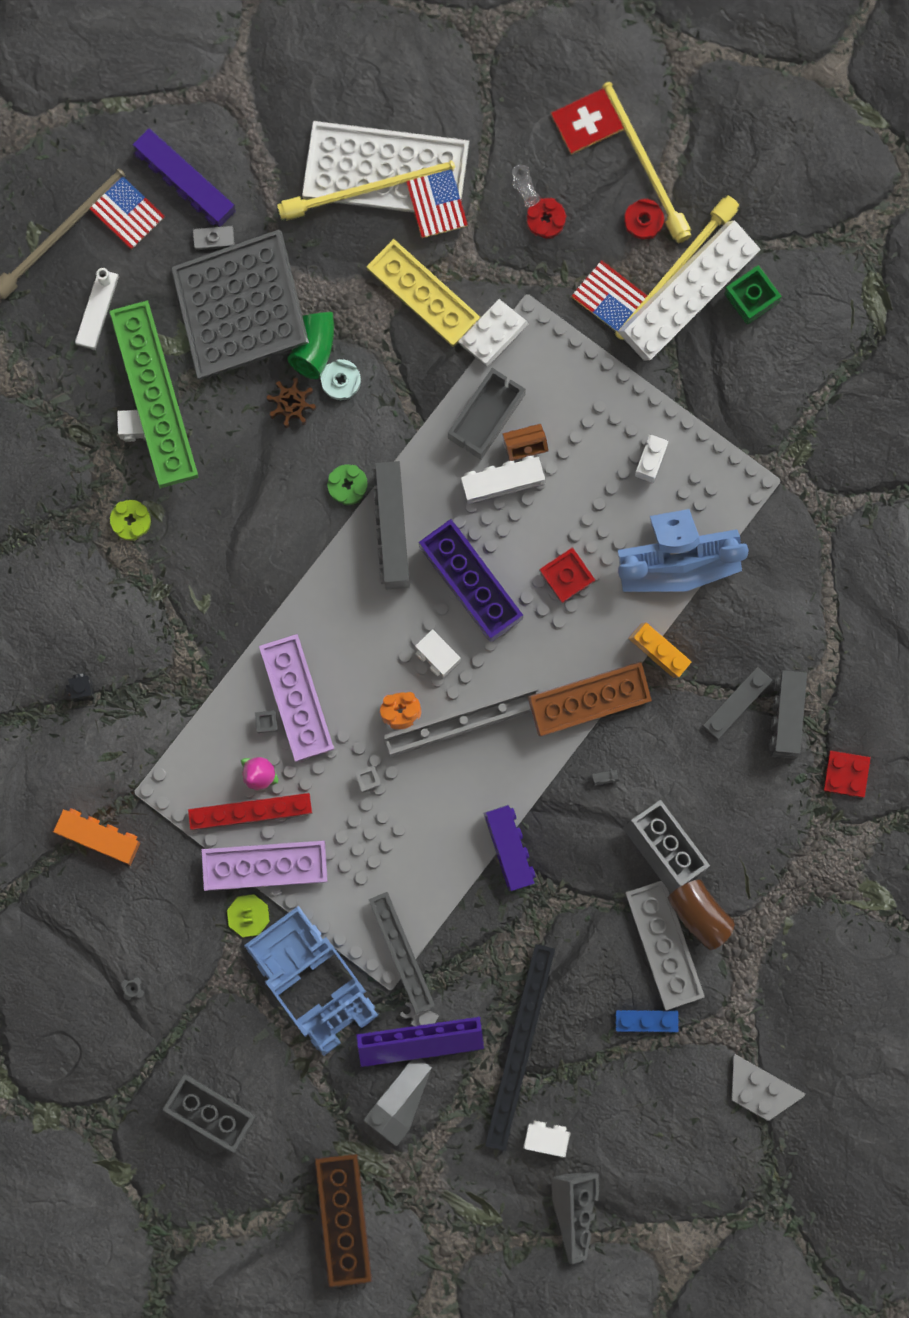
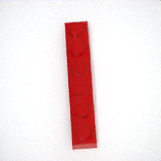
M310 793L188 809L190 830L313 814Z

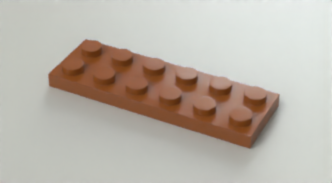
M636 662L528 696L538 736L553 733L652 701L642 662Z

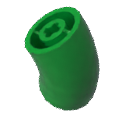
M333 312L302 316L309 343L293 348L288 356V362L294 370L307 378L319 379L329 360L334 338Z

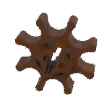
M297 378L293 379L294 384L289 389L284 388L281 382L277 381L276 385L281 390L280 394L276 397L270 395L266 397L268 402L277 404V409L269 413L270 418L274 419L279 414L286 417L284 422L285 428H289V421L294 417L299 418L302 425H305L306 419L302 416V412L306 409L316 410L315 404L305 402V398L313 394L312 388L309 387L304 392L297 389L299 384ZM294 400L295 403H292V406H288V403Z

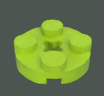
M126 500L116 504L110 516V524L113 531L121 539L134 541L148 532L151 525V517L147 508L142 503L135 500ZM130 515H133V518L136 519V522H132L131 525H128V522L125 521V519L129 518Z

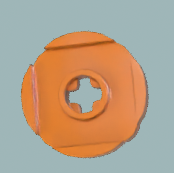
M413 692L386 695L380 707L382 721L390 725L391 728L399 730L414 725L413 722L417 718L419 720L422 713L420 702ZM399 709H404L402 713H398L397 711Z

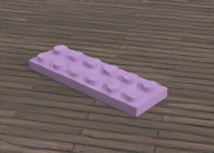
M298 634L259 646L295 762L334 750Z
M325 841L202 849L204 891L328 882Z

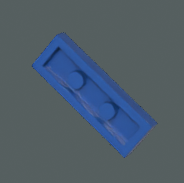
M616 1011V1032H678V1011Z

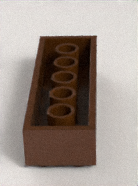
M358 1154L315 1159L329 1287L371 1282L372 1274Z

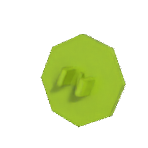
M254 894L238 896L227 910L229 927L242 937L259 935L270 922L268 905Z

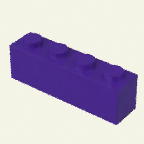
M505 805L484 812V818L508 891L534 884L533 879L536 878L533 867L528 865L529 853L527 848L522 846L521 839H523L521 829L519 827L516 828L514 820L517 817L514 809L510 808L509 805Z

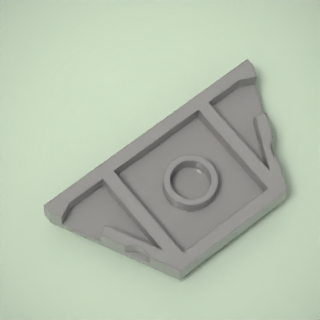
M734 1054L732 1101L769 1121L805 1096V1093Z

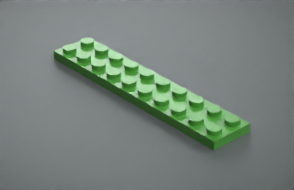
M144 301L110 310L159 488L199 478L149 302Z

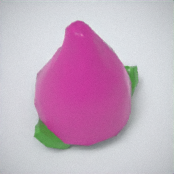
M255 757L241 760L243 782L250 789L259 791L267 788L269 785L278 784L279 779L275 773L274 766L267 759Z

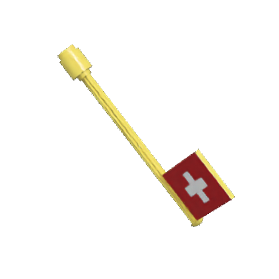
M607 82L602 86V89L551 113L571 155L625 130L668 215L665 224L673 239L677 243H681L692 236L690 233L691 229L683 213L678 214V212H675L612 88V83Z

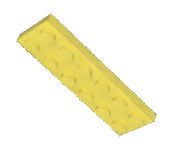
M394 239L367 266L368 271L452 347L480 319L478 314Z

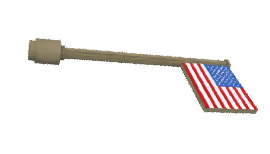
M116 169L117 172L12 273H3L0 276V301L2 299L5 300L18 287L16 284L18 282L17 279L89 210L131 250L165 216L125 179V173L122 170Z

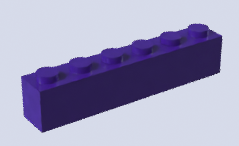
M150 128L133 144L135 156L141 161L145 160L149 164L148 167L155 174L160 173L163 176L162 180L170 187L173 185L181 198L184 200L187 198L191 201V206L197 212L202 211L206 215L205 219L211 225L216 224L218 227H221L236 212L235 205Z
M480 1017L357 1034L361 1067L484 1049Z

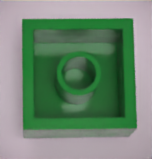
M759 265L728 285L724 292L727 299L747 325L778 305L782 297Z

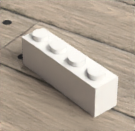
M534 456L524 457L522 461L516 463L508 461L498 468L489 466L479 473L475 471L467 472L464 474V477H461L467 504L545 484L539 457L534 458Z

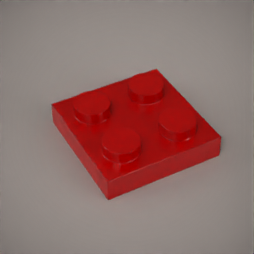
M573 547L539 569L561 603H564L595 582V578Z
M829 751L823 791L864 798L871 757Z

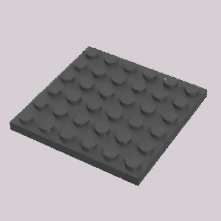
M281 230L264 234L172 267L198 379L202 380L309 343Z

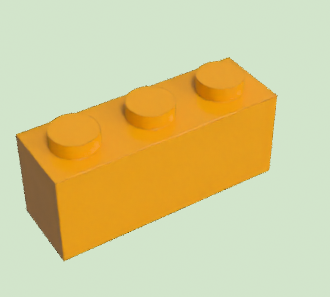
M647 622L641 623L628 638L673 678L680 677L691 664V661Z

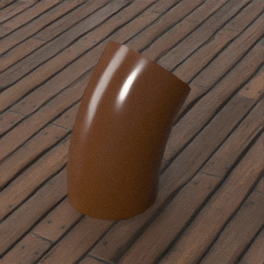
M702 880L688 882L674 890L667 897L683 924L707 949H717L730 937L735 925L734 920L718 905Z

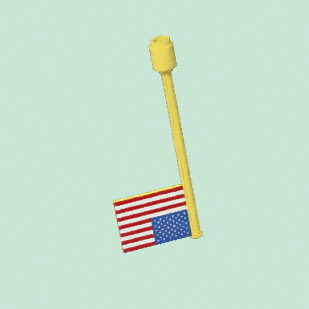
M452 160L306 201L305 199L301 200L299 196L277 204L281 220H290L305 216L304 212L313 207L407 183L422 238L468 226L453 175L455 164Z
M730 196L722 198L710 213L712 216L710 223L648 296L601 260L571 297L616 331V336L623 340L624 338L618 331L689 261L717 226L725 225L738 211V202Z

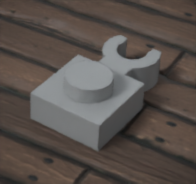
M408 1002L405 1005L410 1007L411 1012L409 1014L400 1013L403 1018H413L411 1023L413 1026L433 1024L439 1017L429 1010L416 1014L413 1005Z

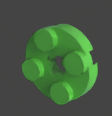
M342 465L330 473L328 491L336 502L343 505H354L363 499L368 488V482L364 472L356 465ZM344 481L353 482L350 490L342 487L345 484Z

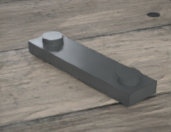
M757 667L703 727L718 740L773 680Z

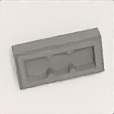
M233 226L193 229L195 250L227 248L234 245Z

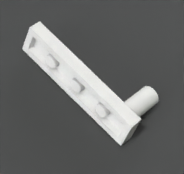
M105 268L98 269L96 273V280L75 341L76 345L94 350L96 349L119 277L118 274L108 272Z

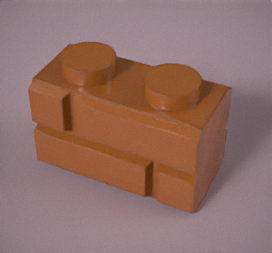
M542 424L502 433L509 461L549 452Z

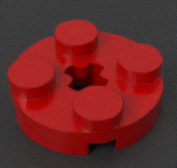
M540 199L529 207L527 226L534 235L549 239L559 235L563 230L566 213L562 205L556 202L555 199ZM544 214L551 216L549 223L541 220Z
M650 199L637 200L626 210L624 219L626 230L636 238L652 239L656 237L663 227L664 213L659 208V205ZM647 215V219H649L650 221L646 223H641L639 217Z

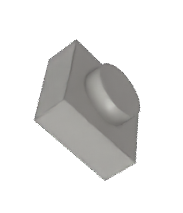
M374 766L355 772L362 792L381 786Z

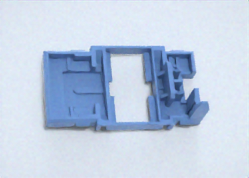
M297 906L244 946L258 964L257 968L263 976L268 978L265 981L297 1027L304 1036L309 1034L311 1037L310 1041L315 1048L325 1056L341 1044L335 1035L337 1032L354 1020L363 1028L375 1019L378 1014L375 1012V1007L371 1001L364 997L363 994L366 991L327 937L322 939L321 933L315 924L312 925L300 907ZM336 954L353 979L331 994L333 1000L323 1007L318 1004L296 1020L279 997V994L301 978L298 974L310 966L313 970Z

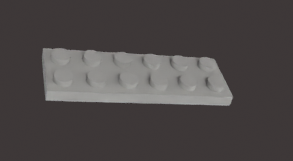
M662 881L626 892L625 894L665 1011L704 998L705 996L679 920L667 899L670 895L667 887Z

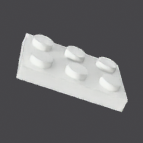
M498 299L458 342L488 367L521 333L528 323Z

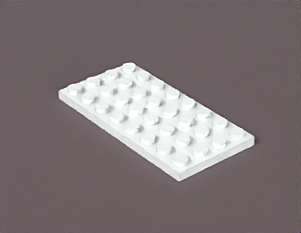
M313 121L302 197L304 199H313L452 160L455 164L453 175L461 199L469 141ZM407 183L336 201V203L414 212Z

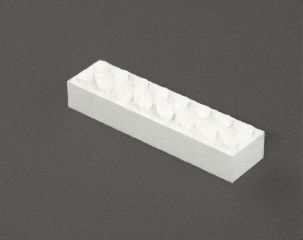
M735 220L727 222L618 333L644 361L651 360L761 249Z

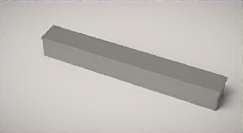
M535 686L386 734L383 739L389 757L532 712L528 696L539 693L538 687Z

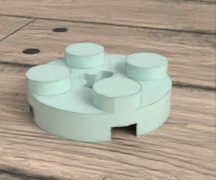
M339 359L326 365L321 375V383L324 392L329 397L336 400H348L359 390L361 377L357 367L352 362ZM343 375L346 382L338 384V381L335 380L336 377L340 378Z

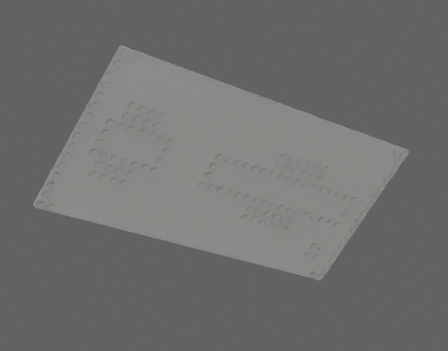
M528 294L522 298L514 309L517 314L527 321L528 325L488 367L477 358L474 359L395 460L400 461L410 588L386 590L385 584H381L379 568H383V564H379L378 548H382V545H378L376 529L380 528V525H376L375 509H379V505L375 506L374 490L372 489L135 790V794L205 849L325 841L328 882L256 888L288 913L299 906L311 924H315L322 939L327 937L337 951L388 990H392L401 977L368 899L388 892L416 959L496 855L483 813L509 805L515 811L517 819L514 822L517 828L600 718L538 736L532 712L389 757L383 739L384 735L399 729H393L382 721L380 707L383 703V698L386 695L413 692L419 700L422 710L419 720L417 718L413 722L414 725L535 686L538 687L539 693L636 662L643 663L647 655L628 638L644 622H647L663 636L700 587L681 592H623L621 578L618 574V550L656 544L657 540L650 522V516L690 509L699 536L736 529L739 535H741L780 484V479ZM491 368H494L507 377L506 387H508V382L511 379L525 388L526 392L516 410L482 460L466 451V445L462 448L449 440L448 432ZM542 424L549 452L533 456L540 459L545 484L467 504L461 477H464L465 473L471 471L476 473L482 472L484 468L489 466L498 468L503 466V463L509 461L502 433ZM649 435L668 441L654 483L635 477ZM521 458L518 460H514L515 463L522 461ZM450 519L453 520L523 614V620L491 643L419 548V541ZM573 547L595 578V582L564 603H561L539 569ZM432 629L461 658V662L444 678L441 675L436 676L429 668L431 665L426 660L424 662L421 661L415 654L417 652L415 645ZM298 634L334 747L332 751L295 762L259 648L261 645ZM399 709L397 711L398 713H402L404 709ZM275 710L278 731L258 734L255 712ZM255 757L267 759L274 766L275 773L279 779L278 784L269 785L267 788L259 791L250 789L243 782L241 760ZM374 766L381 786L362 792L355 772ZM310 793L313 814L190 830L188 809Z

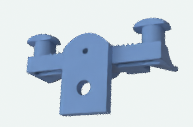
M690 509L650 516V522L657 543L618 550V574L621 578L623 592L689 591L742 571L741 561L748 556V547L745 543L741 544L737 529L699 536Z

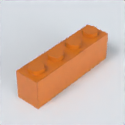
M71 808L69 811L63 809L53 831L54 833L131 866L140 842L136 840L137 836L128 832L123 835L118 833V828L107 824L104 827L99 825L100 821L89 816L88 819L80 816L81 812Z

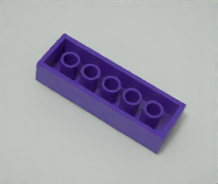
M452 519L418 542L421 551L490 643L523 620L522 612Z

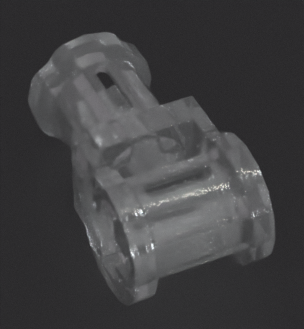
M525 165L514 167L512 171L514 188L518 190L520 196H523L525 206L536 205L541 198L533 188V181L528 167Z

